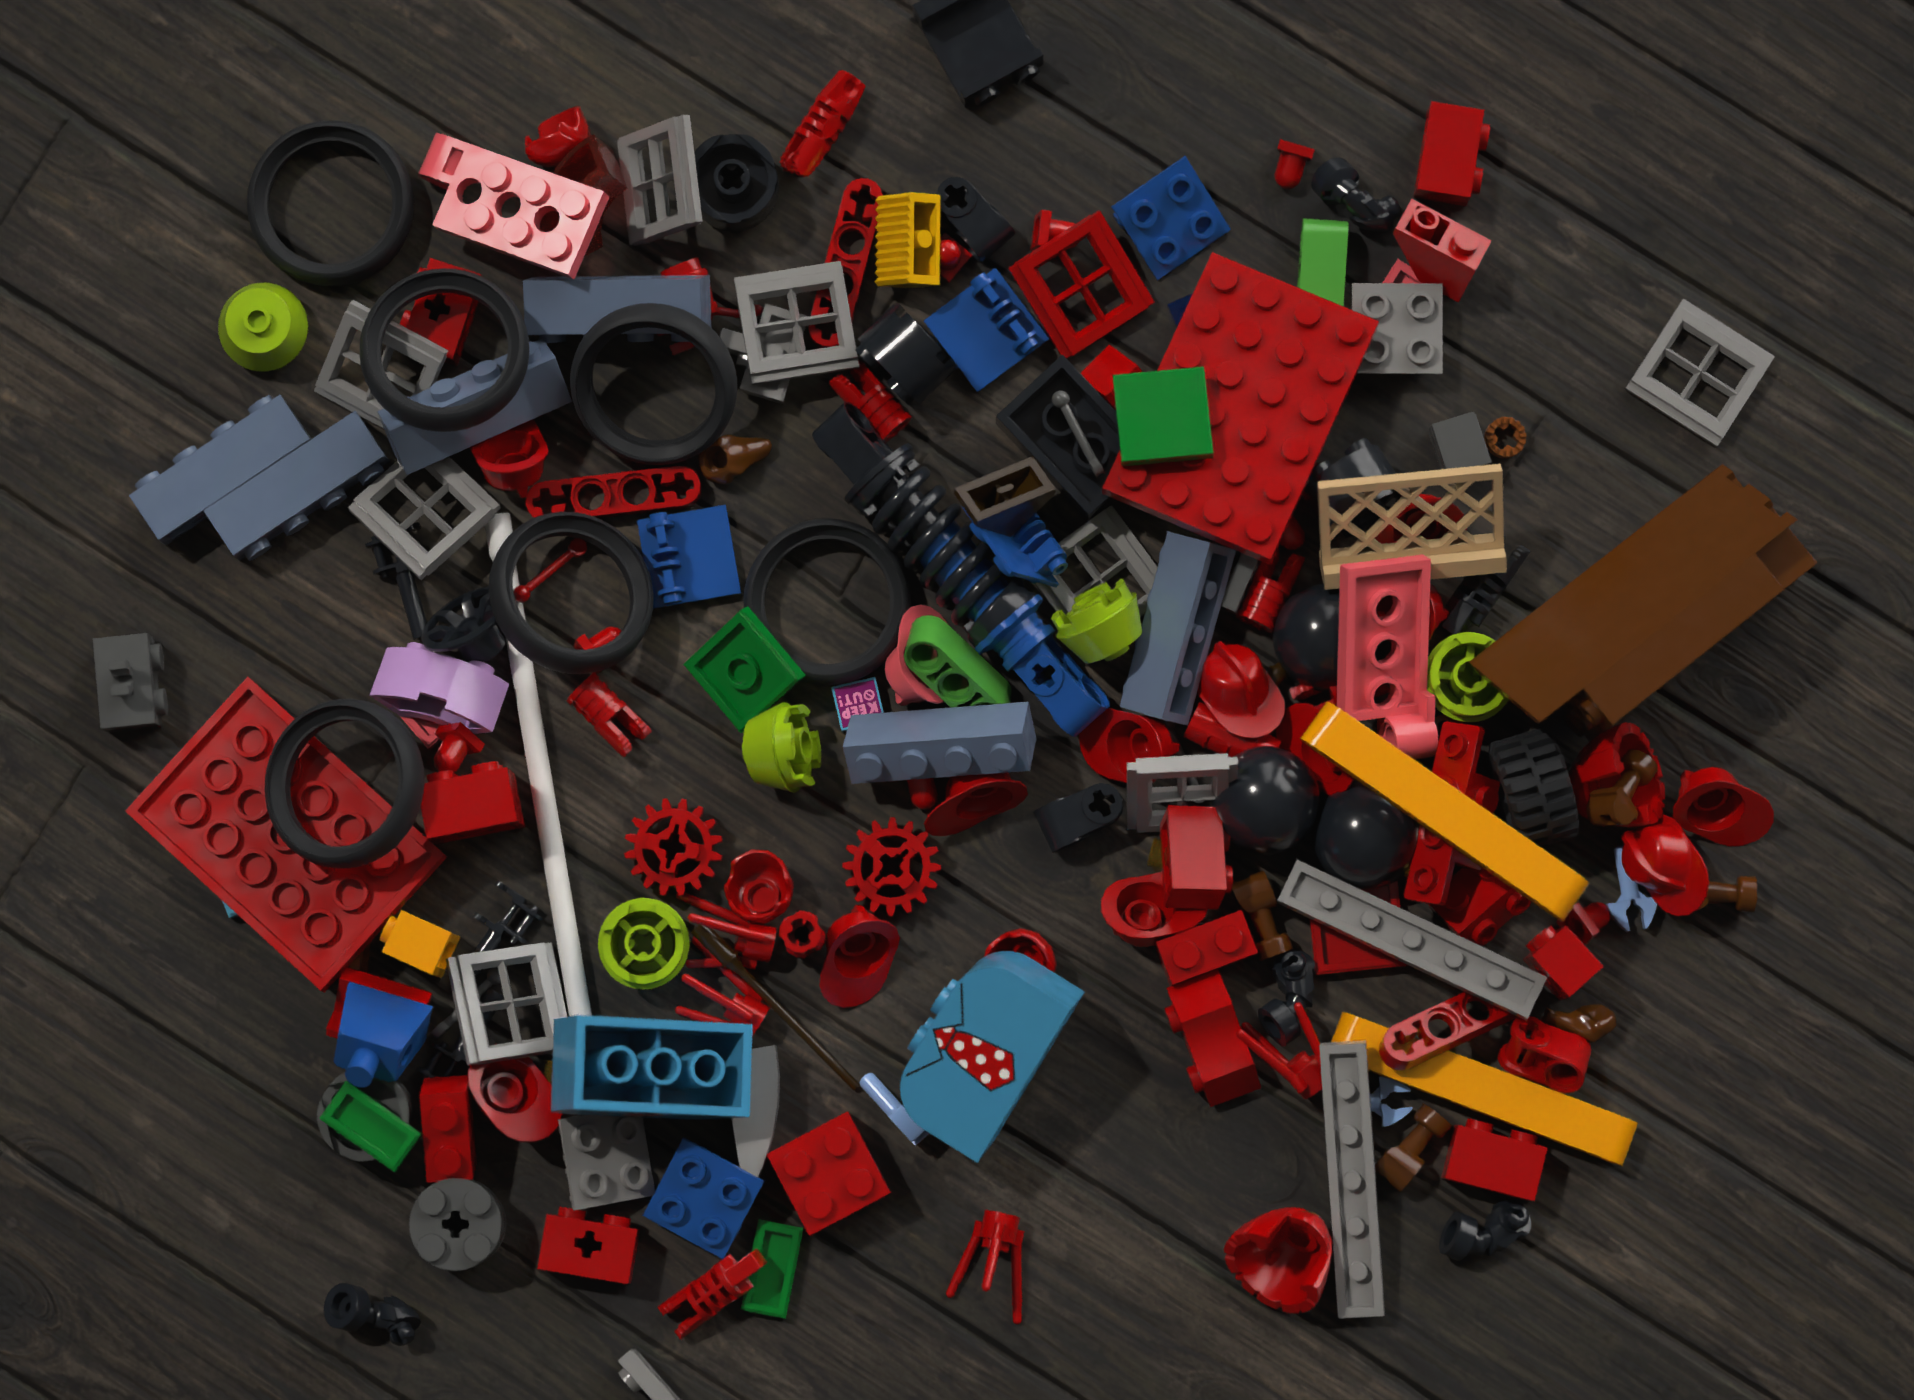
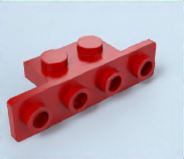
M1445 721L1442 725L1432 772L1493 814L1498 805L1500 782L1475 773L1485 733L1484 728L1476 725ZM1420 825L1404 898L1410 901L1444 906L1447 901L1454 865L1478 871L1481 870V866Z

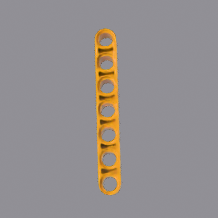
M1327 701L1300 738L1302 742L1556 919L1564 921L1588 887L1589 882L1577 872L1334 704Z
M1346 1012L1341 1013L1331 1042L1366 1040L1369 1072L1391 1078L1408 1087L1604 1161L1623 1166L1638 1126L1637 1122L1451 1051H1446L1410 1069L1403 1071L1394 1070L1381 1060L1379 1054V1045L1389 1028ZM1414 1038L1403 1045H1400L1396 1040L1392 1048L1395 1051L1403 1050L1407 1055L1411 1045L1419 1039Z

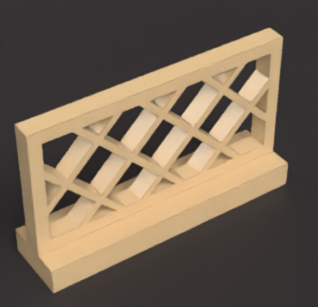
M1501 464L1317 481L1320 531L1319 565L1325 590L1339 589L1340 564L1422 554L1431 559L1430 580L1507 572L1504 550L1503 471ZM1492 480V489L1479 502L1464 492L1475 481ZM1440 485L1448 492L1434 506L1418 496L1428 486ZM1394 489L1402 495L1388 510L1373 501L1382 490ZM1349 494L1357 501L1341 515L1329 506L1330 495ZM1458 498L1471 509L1455 523L1442 512ZM1412 502L1423 510L1425 514L1410 528L1399 520L1397 516ZM1491 504H1492V511H1490V510L1488 509V507H1489ZM1365 507L1380 517L1366 532L1351 522ZM1480 515L1493 524V533L1471 535L1465 529ZM1329 518L1334 521L1331 526ZM1434 520L1449 529L1446 534L1437 539H1426L1420 535ZM1389 524L1404 534L1395 543L1381 544L1374 539ZM1343 528L1358 538L1350 547L1331 549L1330 541Z

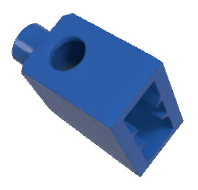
M349 981L334 1063L337 1067L346 1069V1079L357 1087L369 1086L373 1077L387 1082L397 1081L426 1041L433 1006Z

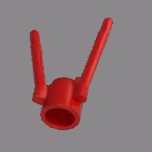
M676 893L677 899L735 923L731 924L694 913L688 915V920L692 923L736 935L734 951L737 950L742 953L739 958L745 968L755 970L757 961L770 962L775 943L776 927L764 925V923H748L735 915L731 910L685 893L684 897H680ZM716 958L689 959L685 963L687 968H720L722 965Z
M695 937L692 938V943L706 958H715ZM726 967L718 968L745 995L744 997L736 993L732 1000L689 974L682 975L681 979L684 983L725 1007L726 1011L723 1016L730 1021L683 1006L675 1008L676 1014L699 1022L753 1024L752 1037L754 1036L770 1007L761 1002L762 998L737 973Z
M1300 1002L1294 1004V1010L1314 1055L1309 1056L1306 1051H1302L1288 1061L1250 1023L1243 1022L1241 1024L1242 1029L1236 1032L1237 1037L1284 1077L1298 1094L1304 1099H1308L1322 1089L1320 1041Z
M985 1210L983 1220H975L971 1239L946 1291L948 1298L954 1297L981 1239H983L981 1247L989 1249L982 1282V1290L985 1292L991 1289L999 1252L1008 1253L1009 1246L1011 1245L1014 1324L1021 1323L1022 1242L1025 1231L1018 1230L1020 1217Z

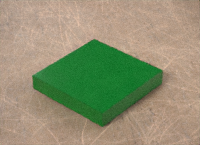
M1204 367L1113 375L1122 467L1213 458Z
M749 606L741 609L683 664L740 733L744 732L745 725L749 719L772 708L806 676Z

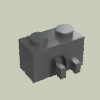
M148 633L93 638L100 728L110 733L162 727L161 716L168 715V700L165 688L159 689L157 671L164 670V655L161 643L155 644L154 637Z

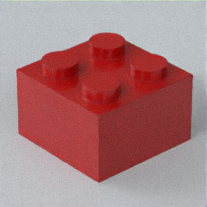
M498 761L471 766L472 774L458 776V774H454L453 770L426 775L427 783H424L423 798L420 806L426 838L438 845L524 828L525 823L515 773L508 767L499 765Z
M849 1111L766 1154L809 1236L891 1193Z

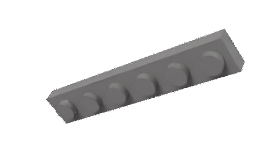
M1299 860L1296 861L1277 900L1278 904L1525 1021H1527L1547 979L1546 976Z
M1366 1040L1320 1043L1338 1318L1384 1316L1385 1306Z

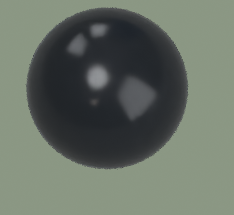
M1316 584L1300 590L1283 605L1274 624L1273 646L1279 664L1292 680L1298 684L1314 687L1316 691L1329 692L1330 686H1337L1339 589L1325 590L1324 584ZM1381 642L1375 650L1376 660L1380 652Z
M1273 746L1253 747L1235 755L1234 757H1237L1238 760L1237 779L1230 782L1226 790L1220 793L1218 797H1215L1214 800H1211V806L1216 808L1223 822V830L1230 836V842L1241 850L1256 855L1280 854L1299 845L1312 831L1320 811V790L1311 769L1297 755Z
M1356 781L1351 784L1347 791L1329 795L1321 804L1317 821L1312 829L1313 847L1317 859L1329 875L1359 889H1377L1394 883L1410 867L1417 844L1420 824Z

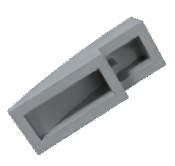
M776 1045L752 1049L750 1117L732 1119L739 1166L760 1178L768 1158L766 1154L769 1153L772 1145L779 1109L780 1072Z

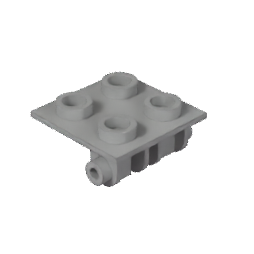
M1352 283V310L1379 321L1378 329L1357 374H1443V284Z
M580 1115L558 1119V1131L561 1134L564 1153L563 1160H565L566 1165L565 1174L568 1177L569 1198L572 1202L573 1210L654 1195L655 1189L642 1117Z

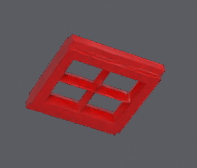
M1099 210L1077 222L1008 268L1060 356L1063 355L1066 359L1144 311L1155 302ZM1087 237L1104 266L1083 279L1066 250ZM1059 256L1075 284L1054 297L1038 268ZM1109 274L1125 302L1104 315L1088 286ZM1081 292L1097 320L1076 333L1059 304Z

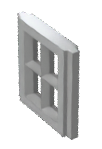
M690 115L666 119L620 137L617 140L629 245L647 244L697 226L703 222ZM669 138L673 171L669 173L665 172L662 140ZM646 146L649 148L652 179L645 181L641 148ZM674 180L678 213L671 216L667 182ZM651 188L654 189L657 221L650 223L646 190Z
M841 261L734 278L752 385L859 368ZM829 288L833 313L800 318L796 293ZM787 295L791 319L764 324L757 323L754 300ZM835 321L839 346L806 351L802 326ZM793 328L797 352L763 358L759 333Z
M1682 299L1625 390L1714 447H1717L1775 356L1687 300ZM1682 329L1687 330L1711 346L1699 366H1696L1670 349ZM1719 351L1748 369L1735 390L1706 372ZM1664 357H1667L1693 374L1681 395L1652 377ZM1701 379L1730 397L1717 418L1688 400Z
M352 300L343 315L315 384L314 392L352 412L356 411L359 416L384 429L377 412L384 408L375 399L370 389L366 392L338 377L345 357L361 365L360 355L350 350L349 347L356 330L362 332L366 317L371 309ZM391 321L382 341L386 345L381 357L382 365L389 380L412 392L413 396L429 389L437 381L448 350ZM394 349L424 365L416 385L387 370Z
M450 457L424 467L443 485L425 502L402 481L408 475H406L397 460L361 492L348 507L349 511L420 580L435 571L495 517L494 514L501 509L500 505ZM394 487H397L418 507L401 524L378 504ZM448 492L471 512L454 529L431 509ZM423 514L446 534L429 551L406 531Z
M1110 505L1058 543L1067 554V557L1074 552L1093 580L1074 594L1060 575H1053L1059 583L1057 587L1038 582L1035 584L1055 612L1062 610L1066 615L1076 603L1074 600L1076 596L1105 583L1127 567L1146 593V595L1138 600L1140 618L1145 615L1148 594L1152 589L1158 567L1114 507ZM1099 533H1102L1121 559L1102 574H1100L1081 548V546Z
M1228 753L1136 758V762L1127 763V829H1137V833L1160 832V823L1166 810L1152 811V803L1177 801L1178 806H1186V801L1214 800L1215 797H1218L1220 793L1229 787L1230 782L1237 779V757H1228ZM1212 776V784L1187 785V777ZM1177 778V786L1152 787V779Z
M552 942L462 954L446 959L467 1066L553 1053L554 1019L568 1016ZM530 962L537 995L513 999L507 966ZM498 967L505 1000L480 1003L474 970ZM539 1004L546 1037L522 1040L515 1007ZM507 1009L513 1042L489 1045L483 1012Z

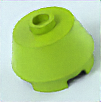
M255 283L241 288L227 300L219 317L218 333L225 352L234 362L254 371H271L290 363L302 350L307 338L308 320L302 303L291 291L273 283Z
M1123 579L1117 581L1115 588L1112 590L1108 583L1105 582L1083 592L1074 598L1076 603L1071 607L1072 610L1065 615L1062 610H1057L1051 617L1058 630L1056 638L1084 663H1093L1105 659V661L1116 659L1129 650L1128 645L1142 634L1137 594L1130 592Z
M1462 632L1443 639L1428 656L1427 691L1435 695V707L1444 715L1462 722H1478L1494 716L1508 702L1509 699L1478 674L1469 663V661L1494 643V639L1480 633Z
M782 702L747 721L743 734L742 755L748 772L755 783L789 792H797L801 787L815 784L811 771L814 768L821 767V744L818 730L809 731L805 717L809 716L810 710L807 706L803 704L791 706L787 702Z
M651 898L632 899L617 906L604 920L598 937L599 956L604 968L619 983L635 989L656 988L668 983L683 968L689 952L688 930L681 916L666 903Z

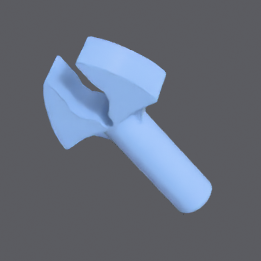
M1624 844L1616 846L1614 848V856L1621 895L1616 903H1607L1606 905L1616 924L1625 932H1629L1630 928L1626 910L1632 900L1634 906L1638 907L1641 911L1643 929H1647L1655 914L1657 903L1652 897L1647 898L1639 891L1638 883L1632 881L1625 873L1622 865V849Z
M867 1073L861 1078L859 1084L915 1146L929 1134L909 1117L904 1106L874 1073Z
M1380 1076L1377 1077L1379 1087L1373 1093H1370L1371 1112H1375L1382 1117V1127H1386L1401 1120L1413 1108L1406 1107L1395 1110L1391 1109L1387 1104H1382L1381 1100L1387 1098L1392 1092H1411V1089L1396 1080Z

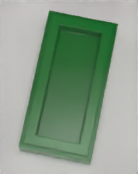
M345 1081L319 1118L393 1172L398 1170L422 1136L421 1132L348 1081Z
M758 1219L752 1251L758 1249L767 1261V1264L748 1277L754 1287L743 1295L741 1310L786 1319L804 1228Z

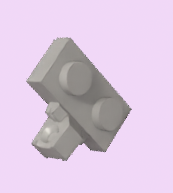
M765 303L759 324L791 319L790 310ZM799 313L800 318H802V317H808V316H806V315H803V314H800V313ZM802 326V332H803V334H804V331H805L806 326ZM722 328L719 337L724 342L729 353L738 356L736 365L746 368L739 392L783 404L790 379L752 385L743 334ZM793 328L759 333L763 358L797 352Z

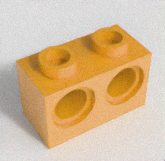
M401 910L398 918L390 916L382 931L380 941L386 943L382 950L383 953L431 975L442 978L447 968L446 959L452 957L461 937Z

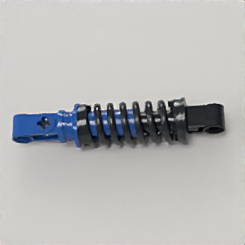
M844 402L813 431L812 436L818 447L837 464L854 484L844 497V500L848 505L851 504L860 515L868 517L877 513L872 523L876 534L884 535L893 531L888 540L889 549L895 553L909 550L904 558V566L909 571H917L924 568L920 576V585L924 589L930 590L940 586L935 596L937 605L943 608L956 605L951 614L952 622L957 626H963L962 628L968 634V641L974 646L976 652L980 655L992 649L995 653L997 652L998 656L1003 659L1004 663L1002 666L1007 672L1014 670L1049 710L1055 722L1071 736L1076 737L1110 707L1109 700L1102 689L1088 678L1053 637L1056 630L1052 625H1044L1043 620L1038 618L1036 611L1043 598L1033 591L1029 592L1027 588H1024L1025 580L1023 578L1014 577L1007 582L1002 576L1003 572L986 557L992 551L990 546L984 542L976 545L970 539L974 535L970 528L972 521H968L962 527L955 521L962 512V507L958 503H952L940 513L936 510L934 506L946 495V489L943 485L939 484L923 495L918 488L930 477L931 473L927 467H920L909 477L904 473L906 469L910 473L919 466V463L914 459V448L909 443L893 451L874 430L863 412L849 402ZM1048 665H1051L1055 670L1050 679L1044 674L1048 669Z

